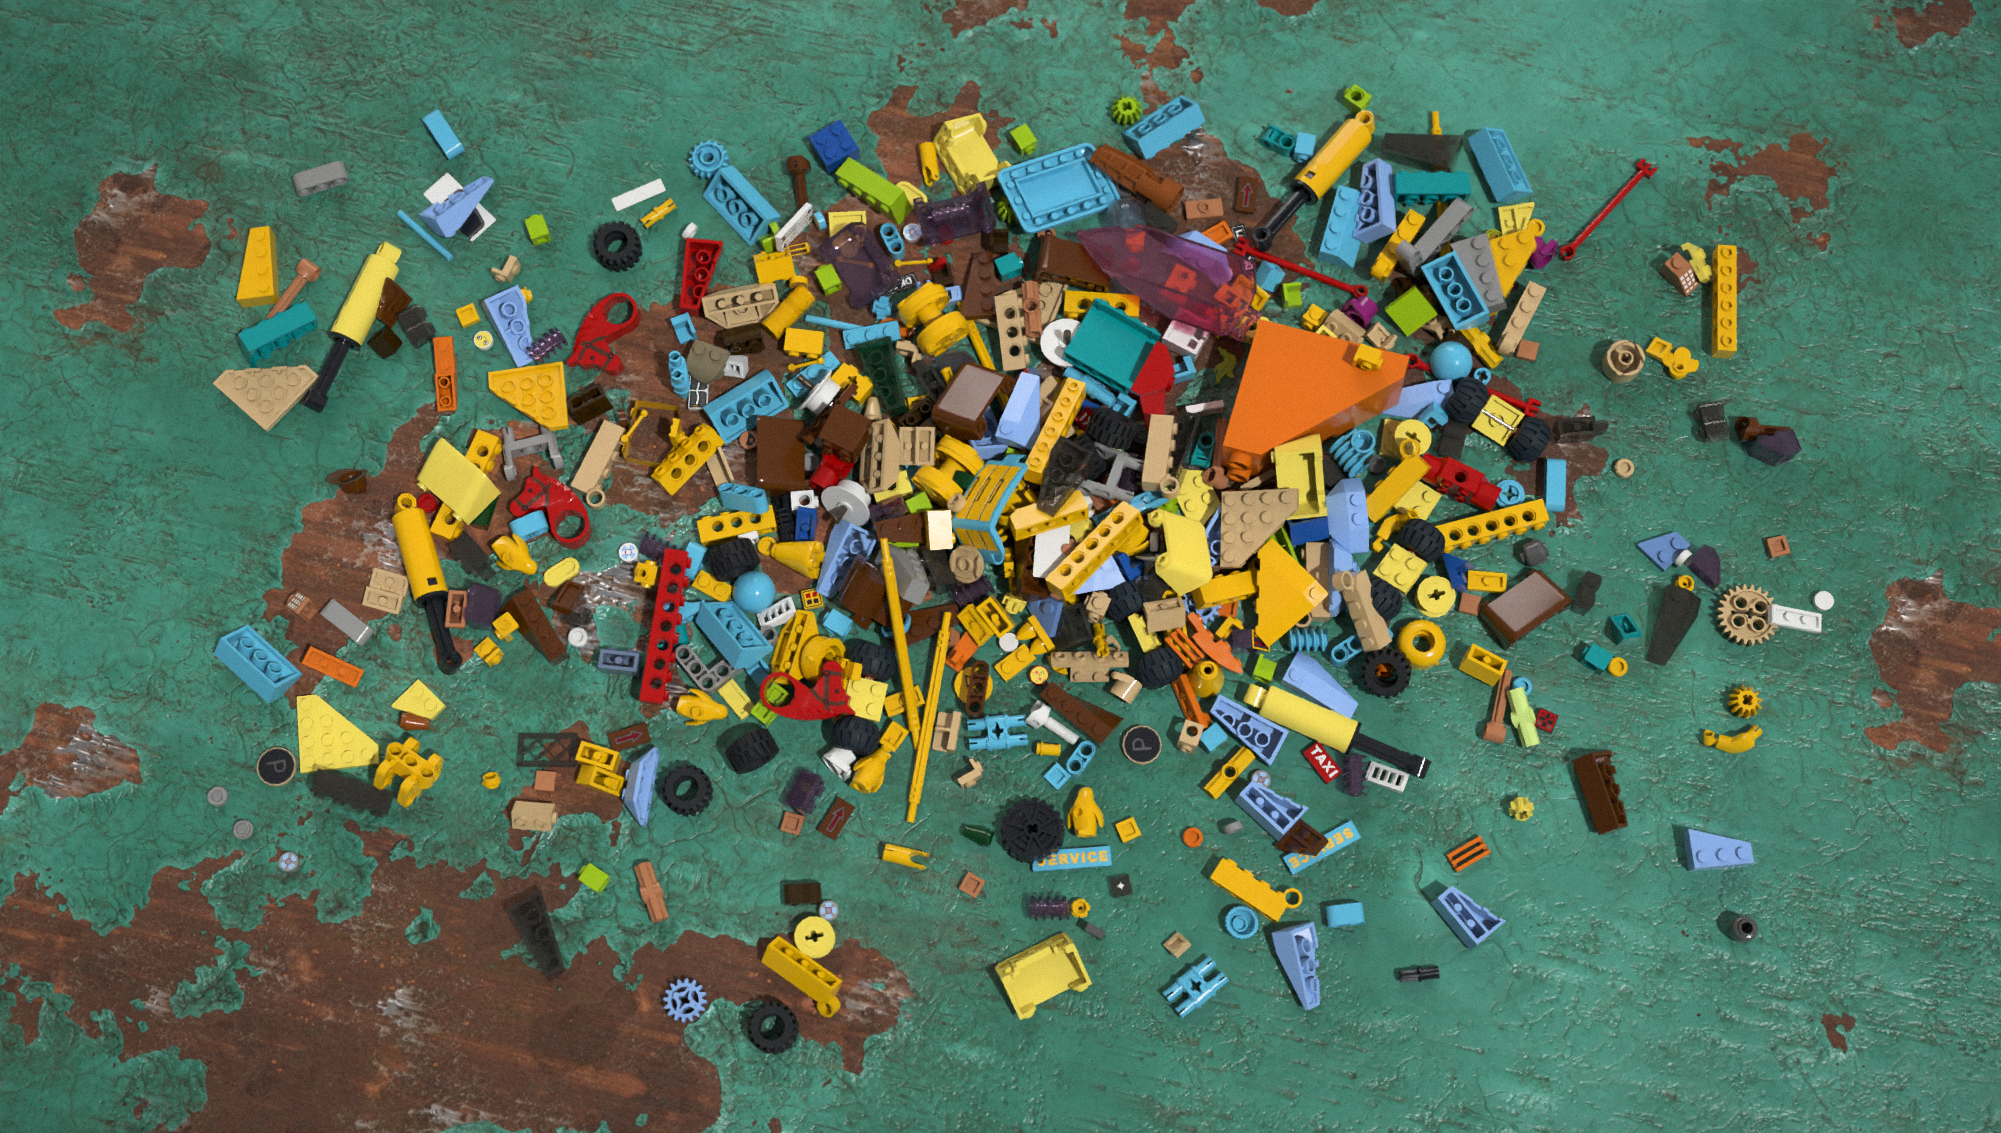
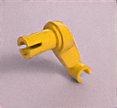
M1410 508L1404 514H1396L1385 519L1375 534L1377 539L1370 544V548L1374 553L1380 552L1384 548L1380 543L1381 541L1386 542L1393 533H1399L1401 527L1406 522L1418 518V512Z
M1753 725L1746 733H1740L1734 737L1719 734L1718 738H1714L1713 731L1705 730L1703 743L1707 746L1714 743L1716 749L1731 754L1740 753L1754 747L1755 740L1762 735V730L1759 728L1755 732L1758 726Z

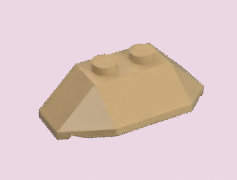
M755 283L719 290L701 298L705 317L726 329L762 323L779 303L776 285L772 283Z
M889 419L872 423L873 432L861 452L859 482L870 495L886 491L899 479L901 443Z

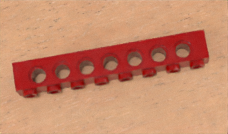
M665 548L639 697L640 703L664 706V702H668L670 690H667V684L672 681L673 671H670L671 663H675L676 652H673L674 644H678L679 633H676L677 625L681 626L682 614L679 613L681 606L684 607L686 595H683V590L688 587L689 576H686L687 569L691 568L692 558L689 557L688 551ZM673 567H680L681 572L678 575H673L671 569ZM672 585L678 587V591L674 594H670L667 591ZM668 604L675 606L674 611L671 613L664 611L665 606ZM664 623L672 625V628L667 632L661 630V626ZM661 642L669 644L668 648L664 651L658 649V645ZM658 661L665 662V667L661 670L655 668V663ZM654 680L662 682V686L658 689L652 688L651 684Z

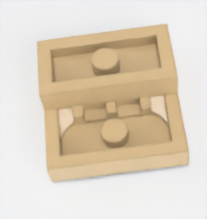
M900 427L899 441L901 448L899 465L925 464L935 466V427Z
M374 567L370 584L366 586L362 605L399 615L410 588L408 577Z

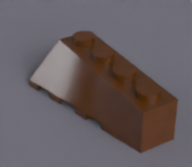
M1036 535L1018 541L1015 540L1017 599L1029 603L1048 598L1046 578L1033 577Z
M530 588L513 596L499 611L501 615L509 612L519 625V628L516 630L553 666L570 657Z
M1053 681L1039 695V700L1050 707L1054 713L1099 749L1124 720L1122 717L1064 691Z
M1611 750L1593 752L1572 760L1574 772L1579 778L1580 788L1585 795L1587 808L1592 815L1594 828L1598 835L1609 834L1628 827L1624 804L1618 798L1621 792L1620 786L1614 780L1616 769L1615 766H1611L1610 758L1613 757Z

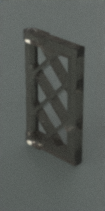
M519 733L517 767H576L577 761L575 758L577 755L578 733ZM525 739H536L529 748L525 746ZM542 739L556 740L548 748L540 742ZM562 739L571 740V745L566 748L560 741ZM540 743L545 751L536 758L530 750ZM559 743L565 751L556 758L550 750ZM529 752L535 760L524 761V756ZM567 752L569 753L570 761H559ZM547 753L555 759L554 761H539Z

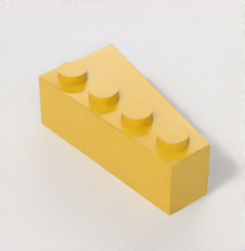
M269 226L250 228L236 300L243 308L276 304L280 297L275 234Z

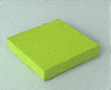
M1415 285L1385 307V311L1407 337L1438 315L1437 311Z

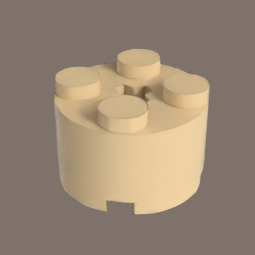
M1629 340L1615 342L1602 359V368L1605 375L1613 383H1627L1633 380L1644 365V352L1638 344L1631 343Z

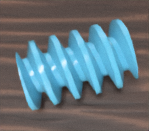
M1344 435L1334 442L1329 449V454H1335L1333 459L1335 461L1339 460L1338 465L1344 466V472L1350 471L1348 477L1353 478L1363 473L1370 464L1363 465L1365 458L1358 459L1361 453H1353L1356 447L1349 448L1348 446L1351 441L1344 442L1346 437Z
M1294 628L1293 633L1291 629L1287 631V646L1290 647L1291 652H1294L1295 647H1298L1299 652L1302 651L1303 647L1306 648L1307 652L1310 651L1311 647H1313L1315 652H1317L1318 647H1321L1322 652H1325L1328 643L1327 628H1325L1324 633L1321 628H1317L1316 633L1314 628H1310L1308 633L1306 628H1302L1301 632H1299L1298 628Z

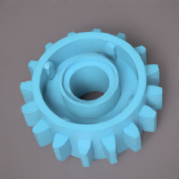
M710 140L705 143L700 142V145L694 146V152L690 151L692 157L689 158L690 168L692 171L694 170L695 176L700 175L702 180L707 178L711 181L720 168L728 167L727 163L730 162L729 157H727V150H724L723 145L719 146L717 141L714 143L710 142ZM709 158L713 159L711 162H705Z

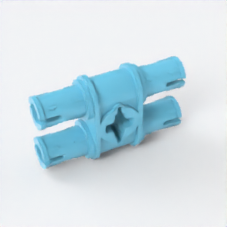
M671 351L669 353L671 383L679 397L686 399L689 397L690 390L688 367L685 359L680 356L678 351Z
M1069 366L1065 370L1064 377H1070L1086 383V395L1091 397V399L1099 400L1108 408L1116 404L1117 396L1107 390L1105 384H1102L1098 379L1090 374L1086 375L1075 366Z
M1004 713V715L997 716L986 715L984 716L985 718L967 719L968 732L975 730L988 731V735L984 738H969L970 751L987 749V751L996 749L1009 750L1013 746H1028L1027 733L1010 735L1007 731L1009 727H1026L1025 714L1008 716V714ZM996 725H998L999 730L1002 732L1000 733L999 740L996 734L992 733L995 732Z
M1209 955L1197 966H1191L1182 976L1177 977L1175 983L1162 992L1163 996L1167 997L1166 1000L1169 1003L1182 992L1187 993L1188 999L1177 1008H1174L1177 1014L1185 1009L1179 1015L1182 1019L1195 1008H1201V1005L1211 997H1215L1216 991L1229 982L1227 977L1222 979L1225 975L1222 971L1209 982L1204 981L1203 976L1217 966ZM1191 982L1195 985L1198 983L1200 984V992H1198L1197 990H1191Z

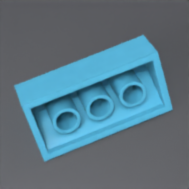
M1180 95L1123 131L1122 135L1136 154L1146 160L1154 157L1160 150L1168 148L1174 141L1184 138L1188 132L1198 129L1206 121L1198 103Z
M1484 127L1468 138L1470 149L1475 154L1477 164L1482 169L1485 175L1484 179L1490 186L1492 196L1497 202L1508 203L1533 193L1504 129Z
M733 165L720 168L702 195L750 246H753L759 241V238L770 232L769 224L774 221L777 223L781 217Z
M1338 185L1317 260L1353 269L1361 243L1360 240L1353 237V232L1357 228L1355 218L1356 214H1359L1360 207L1358 197H1360L1361 193L1358 190Z
M1455 250L1421 266V270L1455 330L1473 329L1489 321L1490 312Z
M765 369L702 408L726 445L741 436L743 432L756 427L757 416H774L788 408L789 404L774 376Z
M734 601L702 603L695 622L734 669L750 668L772 651L773 647Z
M249 625L220 638L214 652L218 659L268 704L282 697L302 676V673Z

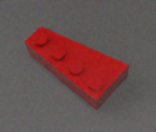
M686 238L680 315L688 312L689 316L699 317L703 306L701 298L707 295L723 252L724 241Z

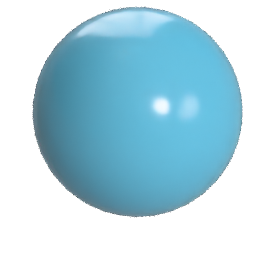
M1455 341L1440 344L1434 349L1430 357V368L1434 376L1438 380L1451 379L1452 384L1458 383L1461 379L1467 377L1473 365L1472 355L1468 348Z
M752 570L741 574L736 579L732 592L734 601L740 609L748 613H759L772 605L776 595V588L773 580L767 574Z

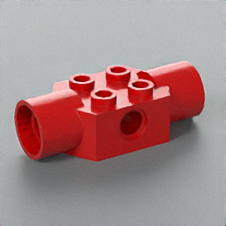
M823 452L821 456L822 461L808 483L822 493L827 487L836 486L839 481L845 480L855 464L852 462L849 464L839 459V456L835 454L828 455Z
M1427 452L1424 453L1422 459L1432 468L1421 480L1430 483L1440 494H1448L1454 497V500L1459 503L1473 504L1487 512H1491L1502 488L1489 483L1484 473L1451 457L1438 458Z

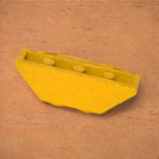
M797 610L794 613L795 615L781 629L770 663L772 673L784 672L798 681L804 677L800 665L802 651L811 639L819 636L815 614L812 611ZM787 678L774 680L777 684L793 685L791 680Z

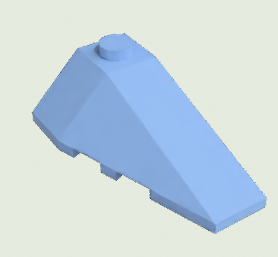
M483 176L466 185L463 188V192L448 195L449 200L441 204L439 202L432 204L421 212L419 217L438 236L445 238L453 236L494 182L493 178Z
M516 285L485 299L481 306L517 368L534 361L527 304L519 286Z
M1021 372L1002 414L995 437L999 443L1031 451L1040 434V376Z
M989 405L982 415L987 422L985 435L981 440H968L970 446L978 452L984 463H987L989 460L1001 461L1008 448V445L999 443L995 437L998 423Z
M841 519L839 524H835L830 534L815 592L832 599L839 591L838 588L856 555L862 554L867 558L871 554L876 543L875 534L844 519Z
M1314 922L1291 926L1273 932V944L1275 945L1276 953L1305 1010H1310L1320 1005L1319 980L1316 978V967H1319V960H1315V948H1318V939Z

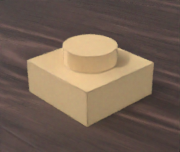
M1176 932L1163 946L1175 958H1178L1191 944L1179 932Z

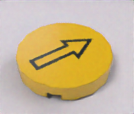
M972 667L962 670L954 682L955 693L958 699L965 704L967 702ZM979 667L975 670V672L979 675H982L986 672L984 669ZM990 675L985 702L991 696L993 689ZM975 686L972 690L974 693L979 694L983 691V688Z

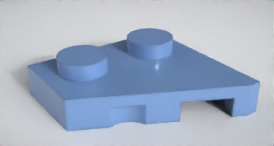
M1673 532L1641 542L1636 548L1664 572L1690 544L1679 533Z
M1048 595L1047 599L1028 602V610L1032 615H1035L1047 635L1055 637L1064 602Z

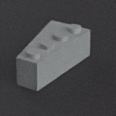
M1487 233L1451 243L1453 251L1455 250L1489 312L1494 313L1507 309L1491 242Z
M888 543L890 557H893L898 594L904 600L921 605L930 584L918 553L912 549L905 550ZM881 549L875 559L877 565H882Z

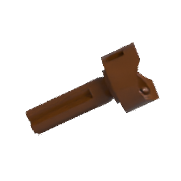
M795 155L788 157L786 170L788 175H794L798 209H801L804 204L808 203L805 174L811 172V164L804 156Z
M1738 417L1734 425V429L1739 435L1741 442H1754L1758 436L1790 437L1791 435L1790 427L1759 425L1756 417Z

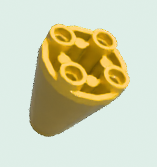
M821 541L780 542L773 545L771 556L776 561L807 578H819L826 553Z
M1210 660L1199 661L1193 668L1188 669L1186 673L1195 696L1199 698L1209 699L1219 693L1223 687L1224 675L1222 669Z

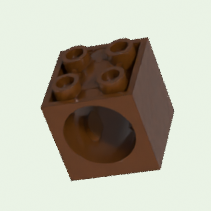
M836 403L818 436L822 451L828 455L835 454L839 456V459L849 464L852 462L856 464L873 432L871 419Z

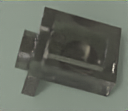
M585 607L582 617H580L579 613L572 611L570 615L563 613L561 620L564 624L586 630L587 625L590 626L592 623L593 615L590 608Z

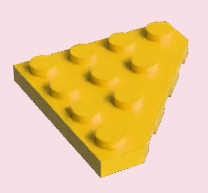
M1532 227L1490 240L1505 298L1513 288L1517 277L1520 276L1531 254L1537 248ZM1497 312L1490 313V316L1496 315Z
M563 361L488 372L491 393L549 431L569 429Z

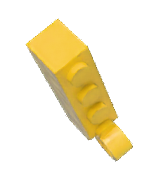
M1410 208L1396 229V232L1393 233L1375 260L1368 275L1385 284L1398 264L1395 249L1403 240L1410 244L1413 242L1422 229L1426 217Z
M1405 439L1402 441L1399 448L1400 453L1403 455L1400 459L1402 461L1398 467L1393 466L1387 472L1388 477L1384 481L1382 479L1378 481L1373 487L1375 490L1371 494H1366L1368 517L1374 523L1379 522L1432 468L1418 455L1421 446L1417 440ZM1408 442L1414 443L1416 447L1412 455L1407 454L1404 449Z
M1077 490L1058 497H1051L1042 502L1032 503L1022 508L1015 509L1013 505L1006 503L997 522L1004 526L1009 525L1015 540L1018 541L1088 519L1089 507L1081 491ZM1004 512H1007V513H1010L1011 515H1009V516H1002L1001 514L1004 513Z
M1257 556L1250 560L1245 572L1234 571L1228 576H1223V574L1214 576L1207 584L1191 591L1197 610L1257 597L1259 595V586H1256L1257 571L1260 570L1255 567L1254 562L1260 565V559H1257Z
M1222 858L1209 878L1210 882L1275 924L1286 908L1296 909L1302 902V894L1299 890L1289 888L1284 893L1280 891L1276 893L1270 889L1271 886L1263 880L1259 882L1253 878L1254 874L1246 869L1242 871L1236 867L1237 863L1229 858L1226 860ZM1286 894H1296L1298 897L1297 904H1288L1285 899Z
M780 936L767 946L761 962L817 1001V1009L821 1015L829 1018L840 1009V1002L835 995L841 986V979Z

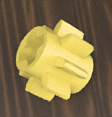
M1012 590L1010 593L1007 592L1002 600V604H1005V610L1011 614H1017L1018 611L1022 612L1027 603L1017 599L1016 590Z
M1517 797L1510 801L1509 813L1510 816L1514 815L1515 820L1526 821L1530 816H1533V802H1528L1527 797Z

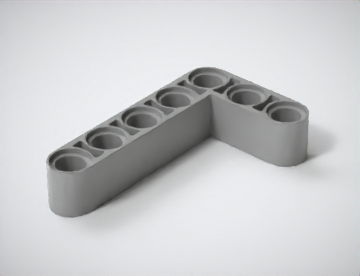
M1456 198L1414 246L1406 240H1403L1397 246L1395 255L1399 266L1414 278L1422 272L1421 266L1430 263L1470 218L1474 208L1461 198Z
M772 626L763 627L760 633L764 637L767 633L774 634L773 639L767 640L774 647L779 639L776 629ZM680 645L675 650L676 659L700 690L708 695L716 693L728 681L745 670V668L734 669L726 658L708 670L689 646ZM683 652H689V657L686 659H681L680 655ZM695 666H700L701 671L693 674L692 669ZM728 669L729 672L726 676H720V670ZM712 681L713 686L706 689L704 688V683Z

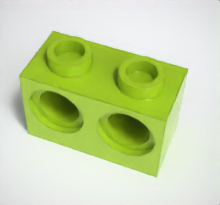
M775 682L767 690L768 701L774 707H784L791 699L790 693ZM761 699L750 711L751 716L766 728L778 716V714L767 708Z

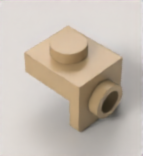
M510 255L502 271L492 267L491 272L494 279L498 282H508L511 284L514 276L518 275L521 266L517 257Z
M1375 322L1364 334V337L1375 348L1386 351L1395 345V340L1398 338L1396 334L1390 335L1379 322Z
M907 340L897 341L896 354L912 357L911 365L912 368L916 369L917 363L920 364L922 359V353L918 345Z
M973 758L969 759L973 771L957 779L961 789L964 787L969 789L977 784L976 781L982 778L981 772L983 768L979 761L975 762Z

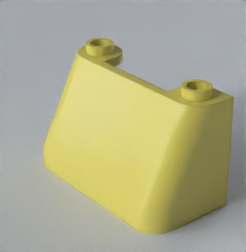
M980 113L944 122L933 141L938 156L965 199L973 198L999 185L997 180L999 171L1012 166L1007 161H1003L1000 164L983 137L987 124Z
M1319 433L1310 434L1276 446L1274 451H1271V462L1276 465L1277 488H1297L1299 490V509L1287 520L1327 516L1322 465L1323 453Z
M442 437L436 442L417 477L419 481L417 485L424 492L428 490L435 494L454 512L452 516L458 522L463 520L467 525L501 493L479 468Z
M1157 509L1148 513L1149 524L1153 527H1159L1164 532L1167 552L1159 555L1155 561L1156 573L1180 596L1207 584L1211 580L1213 572L1205 527L1197 520L1163 509Z
M1066 933L1057 934L1002 961L995 967L999 979L1020 1020L1032 1017L1036 1010L1035 1005L1069 988L1073 991L1081 992L1092 984L1073 941Z

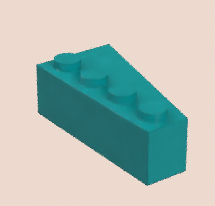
M1400 171L1395 173L1393 178L1394 206L1397 208V204L1406 203V207L1414 206V203L1417 202L1430 205L1438 200H1441L1442 203H1451L1458 197L1463 201H1467L1471 194L1470 173H1464L1463 171H1455L1453 173H1446L1444 171H1437L1435 173Z
M306 301L297 303L284 312H278L268 320L260 321L252 328L242 330L238 334L240 351L250 367L255 368L258 366L256 362L262 358L265 360L272 357L271 353L276 349L280 348L283 350L288 347L292 339L299 340L318 327L317 317Z

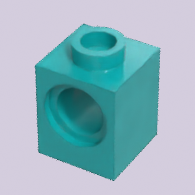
M1015 252L994 260V268L1001 283L1022 275L1024 264L1021 257H1017Z
M1593 643L1590 647L1586 646L1580 656L1583 658L1580 663L1601 675L1614 655Z

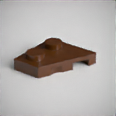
M388 277L384 282L376 317L385 326H389L392 329L413 299Z
M1299 819L1277 842L1275 847L1278 851L1317 856L1329 841L1302 819Z

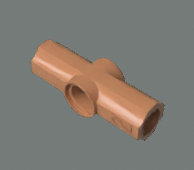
M1030 280L1022 284L1026 336L1039 338V336L1043 335L1038 282Z
M650 861L638 864L634 868L641 886L639 887L644 903L647 904L653 924L665 921L670 917L663 899V890L660 882L657 881L653 865Z

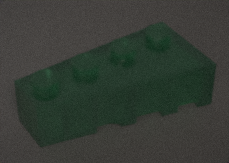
M891 336L854 345L891 417L907 413L909 407L895 344Z

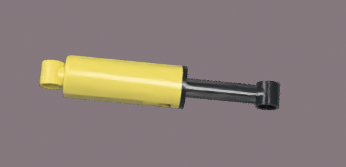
M383 241L376 254H370L367 257L328 335L335 344L313 388L306 392L302 400L303 405L318 413L324 409L328 401L327 393L349 349L360 350L376 318L385 279L388 277L394 281L399 272V268L395 263L398 261L402 250L392 244Z
M1250 683L1243 702L1259 708L1258 715L1317 740L1318 743L1337 749L1346 755H1349L1352 747H1355L1406 769L1407 773L1421 779H1425L1432 761L1416 754L1410 755L1359 733L1362 725L1361 722L1347 718L1333 710L1323 708L1271 685L1267 691Z

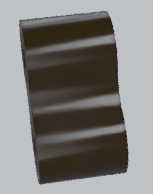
M821 883L784 885V906L822 904Z

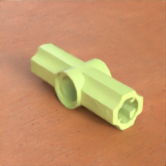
M1524 687L1506 691L1512 710V723L1518 730L1522 747L1540 744L1534 724L1536 723L1535 714L1528 704Z

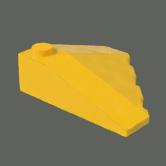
M1273 538L1257 551V559H1260V571H1257L1256 586H1259V598H1256L1258 626H1255V634L1267 647L1276 642L1328 595L1327 591Z

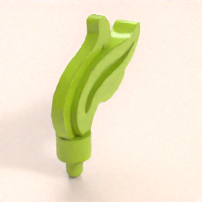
M1218 347V350L1220 351L1219 354L1223 357V362L1219 363L1213 371L1214 374L1218 371L1215 377L1216 384H1219L1221 378L1225 375L1230 379L1234 378L1232 372L1236 365V357L1221 347Z

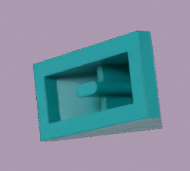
M1628 613L1609 617L1617 646L1636 642L1642 636V631Z

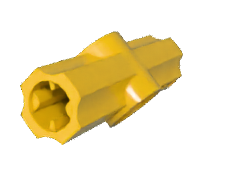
M1477 327L1460 330L1474 346L1471 353L1478 355L1490 370L1503 361L1504 358L1491 345L1492 342L1485 332H1480Z
M1243 746L1203 788L1204 791L1216 800L1256 757L1248 748ZM1231 769L1235 775L1227 777L1224 770Z

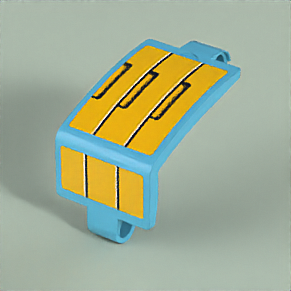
M1009 454L1002 461H987L964 494L966 498L965 506L962 510L955 513L952 518L951 525L961 545L976 547L981 553L984 563L1000 565L1004 561L1005 549L995 526L1009 497L1028 469V465L1025 463L1028 458L1027 455Z

